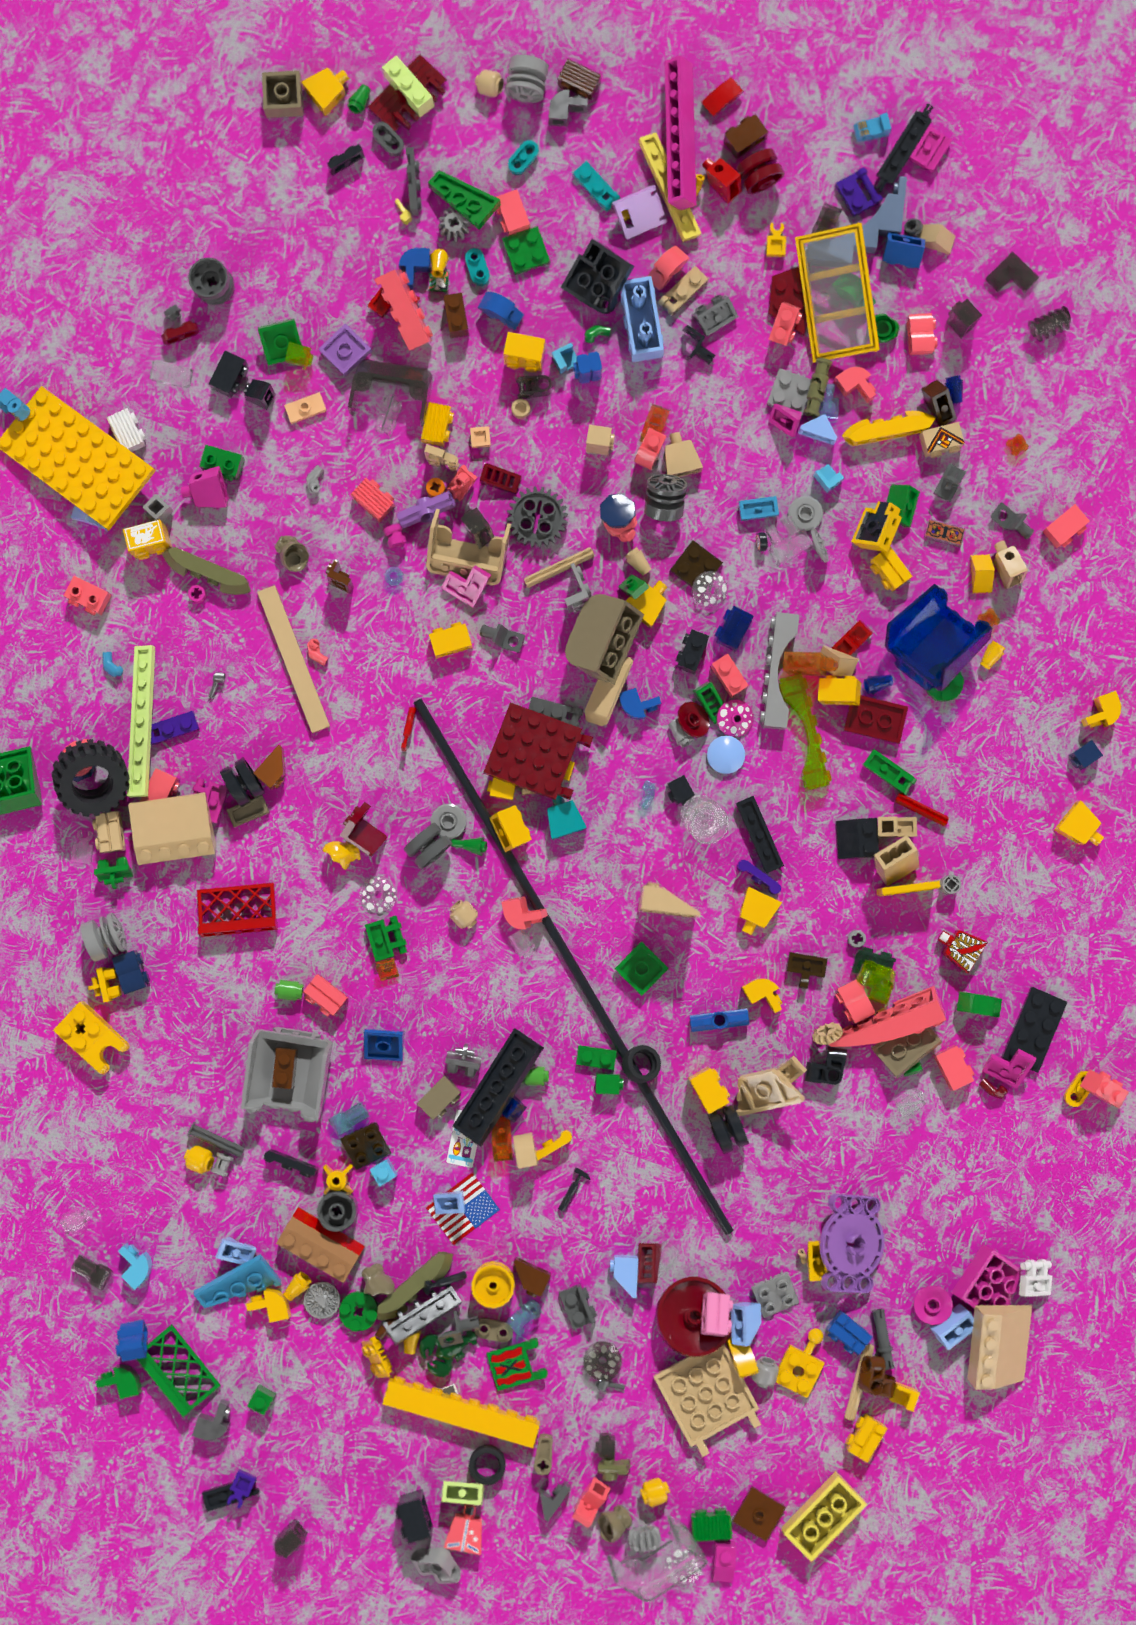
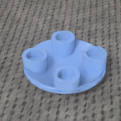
M718 737L708 747V763L719 773H734L744 763V747L734 737Z

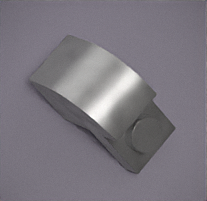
M569 90L557 93L550 102L549 125L567 126L568 112L587 113L588 98L582 96L569 97Z
M221 1400L215 1417L201 1413L198 1416L192 1436L208 1441L220 1438L231 1424L224 1421V1419H228L231 1408L228 1407L230 1401Z

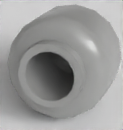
M761 1357L756 1360L759 1373L753 1374L752 1379L759 1387L768 1388V1386L776 1383L779 1367L774 1359Z

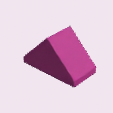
M774 404L768 422L789 436L794 437L802 412Z

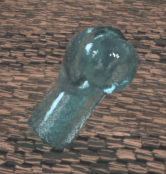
M649 780L645 781L642 789L647 792L639 803V806L647 810L655 797L656 786Z

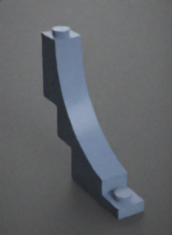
M900 176L898 182H894L893 194H887L877 213L862 226L866 253H875L878 236L887 237L888 232L901 234L907 177ZM855 233L835 239L808 243L805 246L807 261L811 265L831 268L852 265L853 253L857 252Z

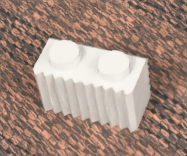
M125 408L107 417L117 441L128 450L133 452L146 446L144 443L146 436L142 429L138 430L136 423L139 421L134 412L130 413Z

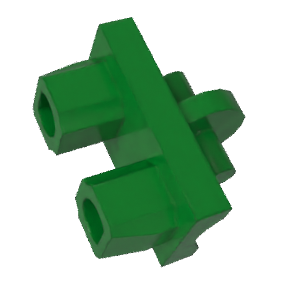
M118 857L116 859V866L110 867L109 860H99L97 869H94V875L97 876L99 882L104 881V885L111 884L114 890L118 889V883L124 882V878L133 877V871L126 857Z

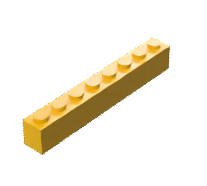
M390 1377L382 1403L384 1405L530 1448L534 1447L540 1426V1421L535 1416H520L515 1410L507 1409V1411H503L494 1404L486 1406L480 1404L481 1401L474 1398L466 1400L457 1393L449 1395L443 1393V1390L440 1388L432 1387V1389H428L419 1382L411 1384L405 1382L406 1379L402 1377Z

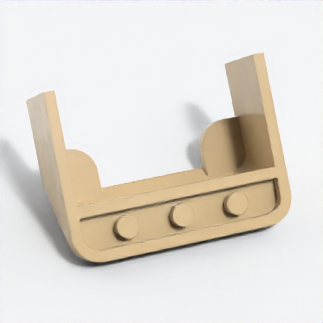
M436 509L430 527L426 561L427 569L431 573L444 576L453 571L467 580L472 568L476 565L491 574L488 585H497L501 581L511 524L507 523L504 538L493 537L488 547L453 540L451 529L438 524L440 509Z

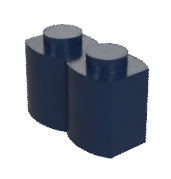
M133 950L112 958L124 995L149 986L150 977L148 972L142 968L144 960L141 953Z

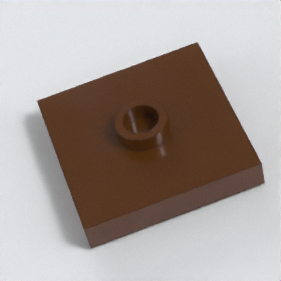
M751 1486L735 1513L732 1522L766 1542L786 1506Z

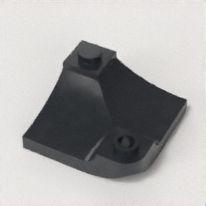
M591 239L583 255H578L560 288L597 312L610 314L619 302L618 295L632 272L634 265L617 255L604 244Z

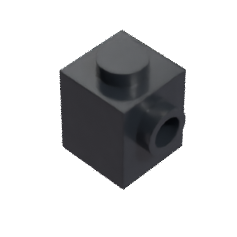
M685 775L666 785L670 791L667 795L672 803L675 802L677 805L682 804V806H685L693 801L692 797L695 794Z

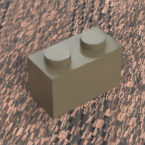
M444 1075L417 1105L432 1120L436 1117L440 1119L447 1112L445 1107L449 1103L454 1105L461 1098L458 1095L461 1090Z

